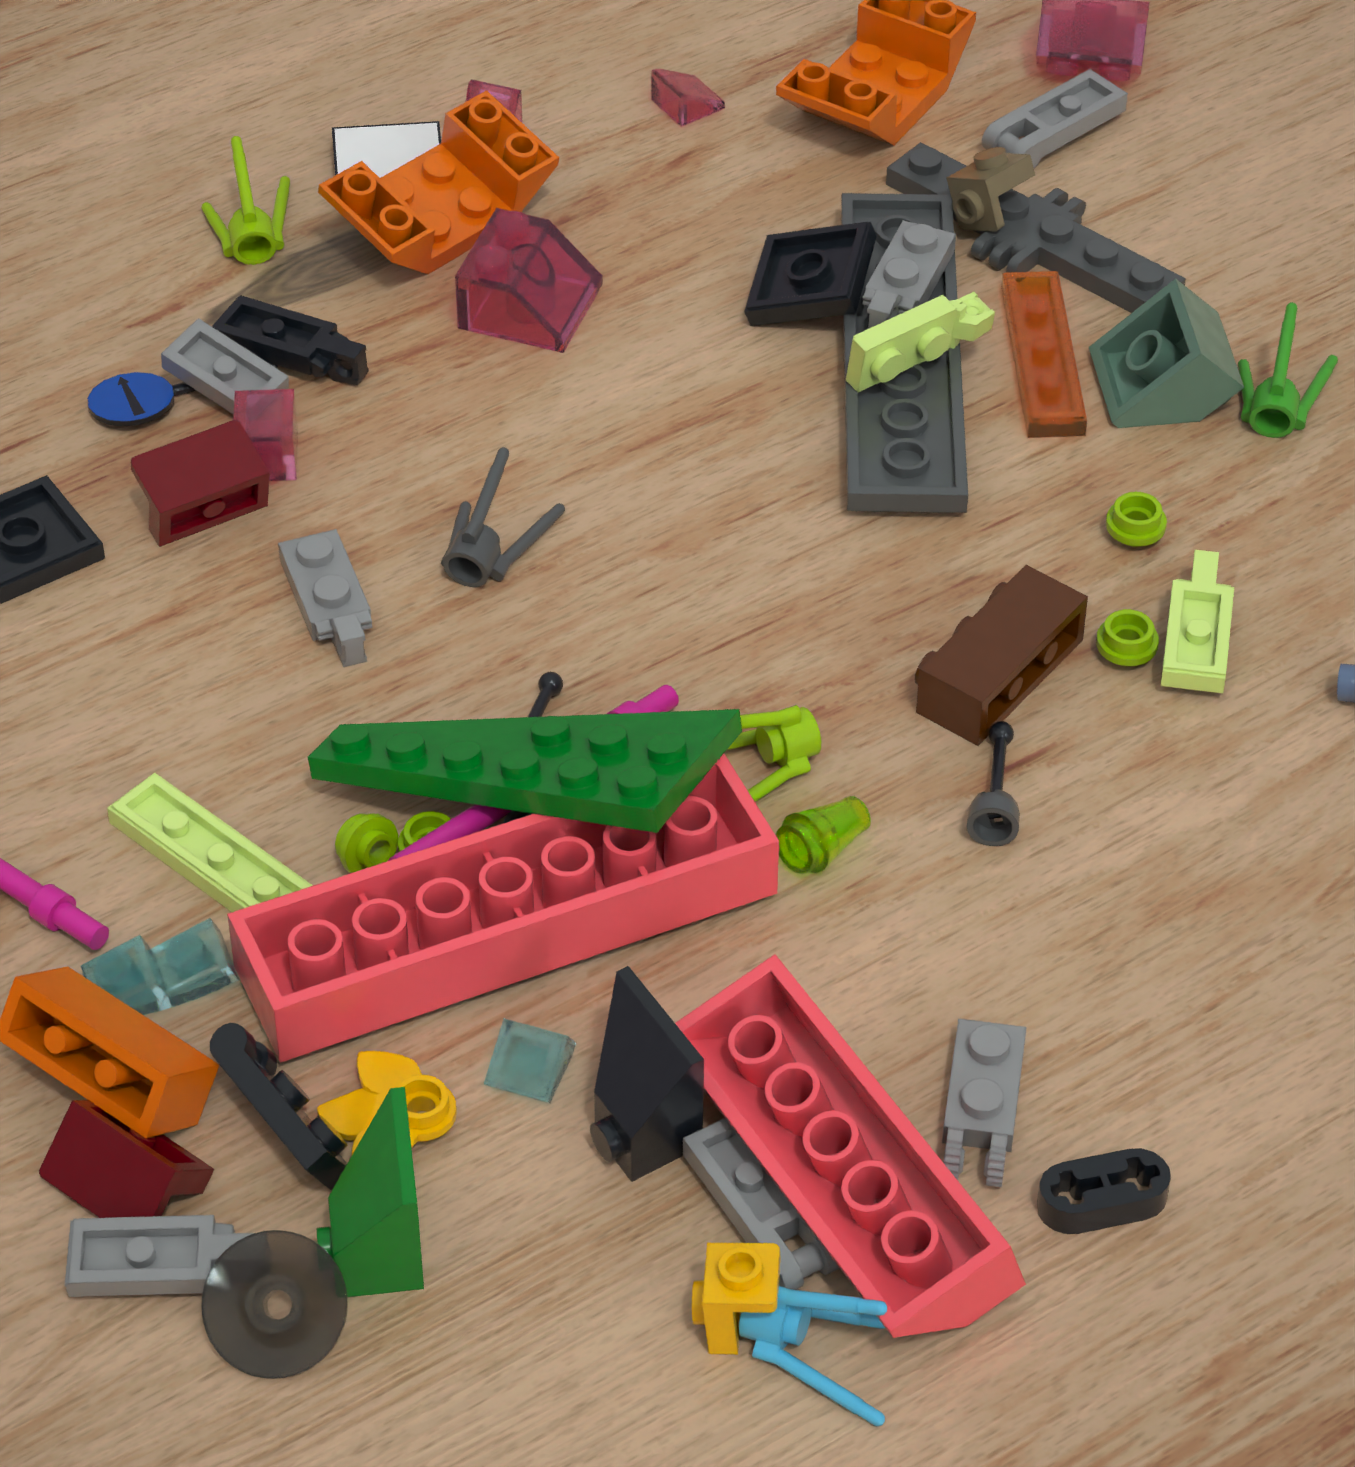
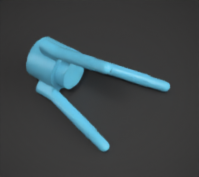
M779 1286L776 1311L772 1313L741 1312L739 1334L741 1337L756 1341L752 1353L753 1358L776 1364L874 1426L884 1424L885 1416L882 1412L785 1351L784 1348L789 1343L796 1346L802 1344L807 1334L811 1317L857 1326L862 1325L885 1329L877 1317L887 1312L885 1302L862 1299L861 1297L793 1290Z

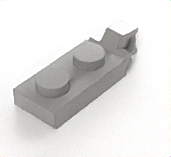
M902 221L865 287L863 305L868 306L869 323L867 329L928 301L954 254L956 233L936 229L926 224Z
M337 529L278 543L281 565L312 640L321 641L331 638L343 667L367 662L364 649V640L366 639L363 630L372 628L371 609Z
M214 1215L79 1218L70 1221L65 1287L69 1297L213 1293L214 1290L223 1291L231 1289L232 1281L243 1282L270 1279L272 1250L267 1233H235L233 1225L216 1223Z

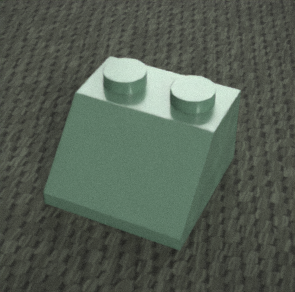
M1176 278L1089 346L1111 422L1118 428L1200 422L1244 388L1219 313Z

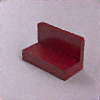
M238 420L229 421L131 458V471L149 501V530L159 547L268 506L270 472L241 422Z
M72 1100L39 1169V1175L99 1218L162 1216L171 1195L203 1194L214 1168L164 1134L144 1138L91 1101Z

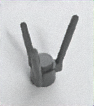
M505 447L500 448L496 454L470 521L471 504L467 501L460 504L449 547L441 560V564L448 576L464 586L481 587L487 582L489 576L497 581L503 580L510 565L565 512L563 504H556L501 554L498 534L491 527L483 523L509 457V450Z

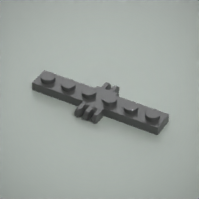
M920 142L887 167L886 185L903 194L951 195L946 177L961 170L966 165ZM1059 188L1053 189L1045 197L1033 194L1029 198L1010 189L998 196L1005 223L1004 227L996 232L973 230L981 235L974 241L971 255L980 260H985L989 257V265L999 270L1007 266L1006 273L1016 279H1020L1038 264L1130 313L1134 312L1175 278L1183 285L1186 282V278L1081 225V217L1085 212L1086 202L1077 197H1073L1068 201V193ZM953 210V220L957 222L956 214Z

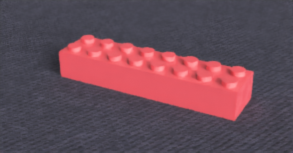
M723 754L657 833L531 814L228 913L233 963L281 1063L775 895L778 889L779 840L728 758Z

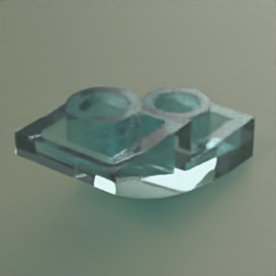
M211 918L153 948H150L141 935H138L81 965L85 978L142 1015L166 1010L193 1001L239 980L223 935Z

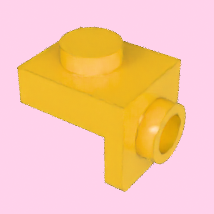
M707 1242L704 1280H694L692 1321L694 1325H705L709 1354L738 1355L741 1312L772 1313L776 1311L781 1262L780 1247L777 1244Z

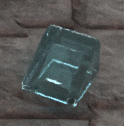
M504 1018L484 1085L551 1103L573 1056L576 1042L569 1036Z

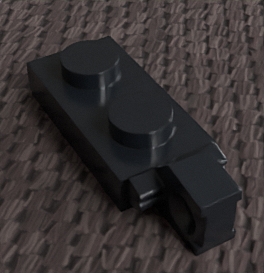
M240 295L212 325L213 328L264 361L304 374H313L314 377H324L328 374L333 381L358 385L369 372L365 352L367 350L366 345L350 341L347 337L338 333L337 324L289 309Z

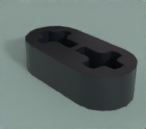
M1142 1148L1125 1149L1061 1162L1051 1166L1042 1175L1037 1199L1038 1215L1045 1225L1063 1234H1080L1150 1219L1157 1216L1165 1208L1171 1181L1169 1166L1162 1157ZM1136 1178L1141 1186H1149V1189L1139 1191L1134 1182H1126V1179ZM1060 1192H1070L1074 1200H1082L1080 1204H1071L1066 1196L1058 1195Z

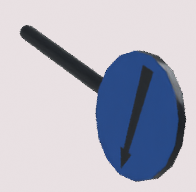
M269 363L270 365L274 366L275 368H278V365ZM134 372L120 374L102 381L92 389L87 398L89 413L96 420L108 425H140L155 420L170 410L174 402V396L197 390L185 382L171 385L165 378L152 373Z

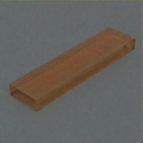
M1058 271L1002 273L1001 290L1027 438L1086 436L1087 417Z

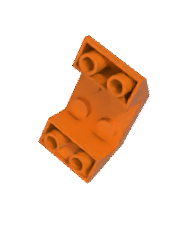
M863 0L858 5L857 40L829 68L821 63L803 59L776 86V95L804 112L895 146L947 91L976 22V12L957 6L949 0Z
M486 90L445 113L441 144L381 178L363 161H360L319 184L318 193L390 262L430 274L511 226L558 166L560 157Z

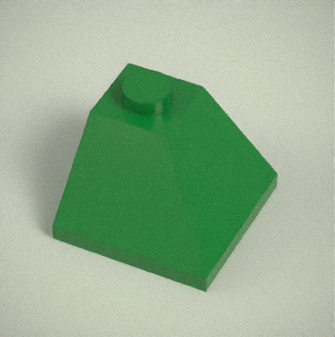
M405 1087L390 1088L328 1197L330 1226L316 1228L320 1271L335 1270L338 1298L424 1289L418 1205Z

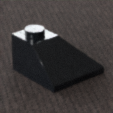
M627 966L616 971L594 1089L595 1122L590 1125V1133L600 1155L607 1162L615 1160L630 1181L633 1182L682 1157L683 1138L703 1129L704 1058L631 968Z

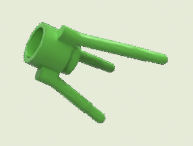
M1293 302L1288 303L1286 306L1273 376L1265 379L1254 391L1249 362L1246 359H1241L1238 362V370L1244 388L1241 390L1243 399L1241 420L1249 422L1257 433L1266 437H1284L1290 434L1294 428L1297 430L1305 428L1309 410L1338 363L1337 356H1328L1300 400V394L1294 383L1286 378L1298 309L1297 305Z

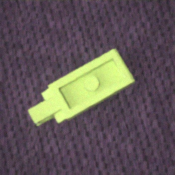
M975 292L951 301L944 295H941L854 335L852 339L846 381L857 392H861L880 382H888L899 373L912 368L914 365L924 361L935 360L948 351L949 348L954 349L960 343V339L967 341L976 340L992 329L995 312L978 298Z
M1195 550L1191 579H1176L1172 582L1161 686L1215 693L1224 692L1234 587L1216 583L1219 552Z

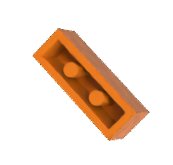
M70 967L16 976L0 1018V1042L144 1138L198 1125L219 1064Z

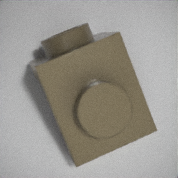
M1003 147L990 148L975 154L973 163L946 177L952 198L953 210L961 229L996 232L1003 228L1005 223L998 196L1035 176L1030 154L1007 153Z

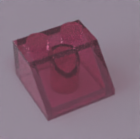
M1042 0L1036 51L1037 64L1046 65L1047 73L1064 76L1077 75L1078 68L1099 70L1100 76L1107 80L1128 81L1130 80L1131 73L1141 74L1150 2L1133 0Z
M496 208L455 275L458 329L564 353L603 285V275L549 219L526 215L518 211Z

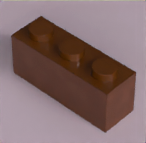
M1025 565L1008 583H999L992 591L988 602L973 617L966 616L957 625L952 637L937 652L930 651L921 660L915 673V683L918 685L916 713L979 746L989 736L990 727L996 722L1004 721L1083 641L1088 596Z

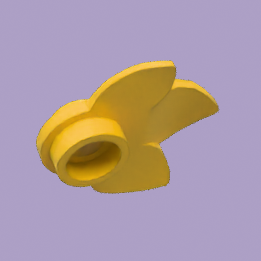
M360 1051L357 1055V1070L362 1088L332 1099L317 1107V1114L321 1115L343 1139L348 1141L354 1140L352 1155L390 1088L405 1087L411 1148L418 1141H429L444 1135L453 1126L457 1115L455 1098L441 1080L422 1074L414 1060L403 1055L383 1051Z

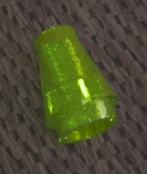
M847 796L834 803L789 814L785 817L782 826L775 834L779 840V857L789 869L799 874L823 871L859 834L869 828L871 818L866 805L855 796Z

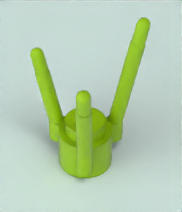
M233 136L231 138V146L241 208L233 214L228 229L210 203H203L201 208L221 241L224 256H235L238 261L244 264L255 265L269 260L276 250H281L285 246L282 231L289 197L290 179L287 176L280 178L271 221L267 213L254 206L242 140L239 136Z
M797 705L779 711L740 715L742 729H757L741 732L727 750L757 744L759 753L765 762L769 764L776 762L782 766L748 789L755 802L790 778L811 771L808 757L820 753L822 742L818 724L809 709L805 707L799 708Z

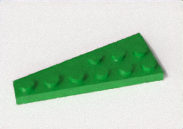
M740 709L340 724L308 756L311 777L316 780L657 833L741 734L742 724Z

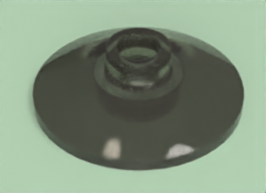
M283 1230L262 1231L238 1240L216 1260L207 1276L203 1289L202 1318L210 1342L220 1356L230 1365L255 1377L287 1378L313 1368L331 1352L338 1342L348 1313L346 1283L333 1257L312 1239ZM277 1291L286 1292L292 1301L290 1313L282 1319L272 1317L267 1306L269 1298Z

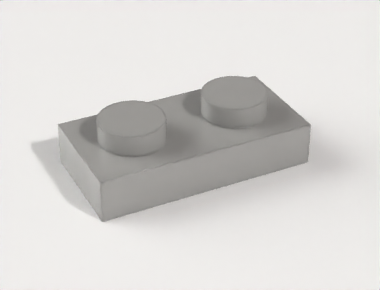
M199 318L161 353L163 369L251 426L289 391V376Z

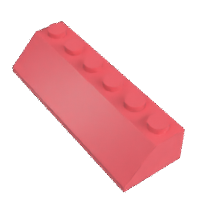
M776 954L675 1023L704 1058V1091L862 1298L886 1303L887 1312L877 1317L893 1338L967 1327L1026 1285L1008 1242Z

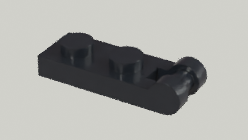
M228 1023L219 1027L210 1040V1052L214 1059L304 1169L332 1191L347 1165L346 1161L339 1154L348 1146L345 1140L321 1115H318L313 1121L308 1117L302 1107L310 1099L285 1071L281 1070L274 1076L277 1069V1058L271 1050L261 1042L255 1041L253 1035L237 1023Z

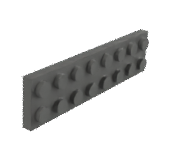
M842 193L841 225L871 221L877 235L857 312L843 315L847 511L967 513L968 481L960 343L954 349L949 348L948 351L935 360L916 364L912 368L899 373L894 379L888 382H880L861 392H857L846 381L853 336L868 328V306L863 305V295L869 279L903 220L916 224H926L936 229L954 233L951 195ZM955 250L928 301L944 295L949 301L958 299Z

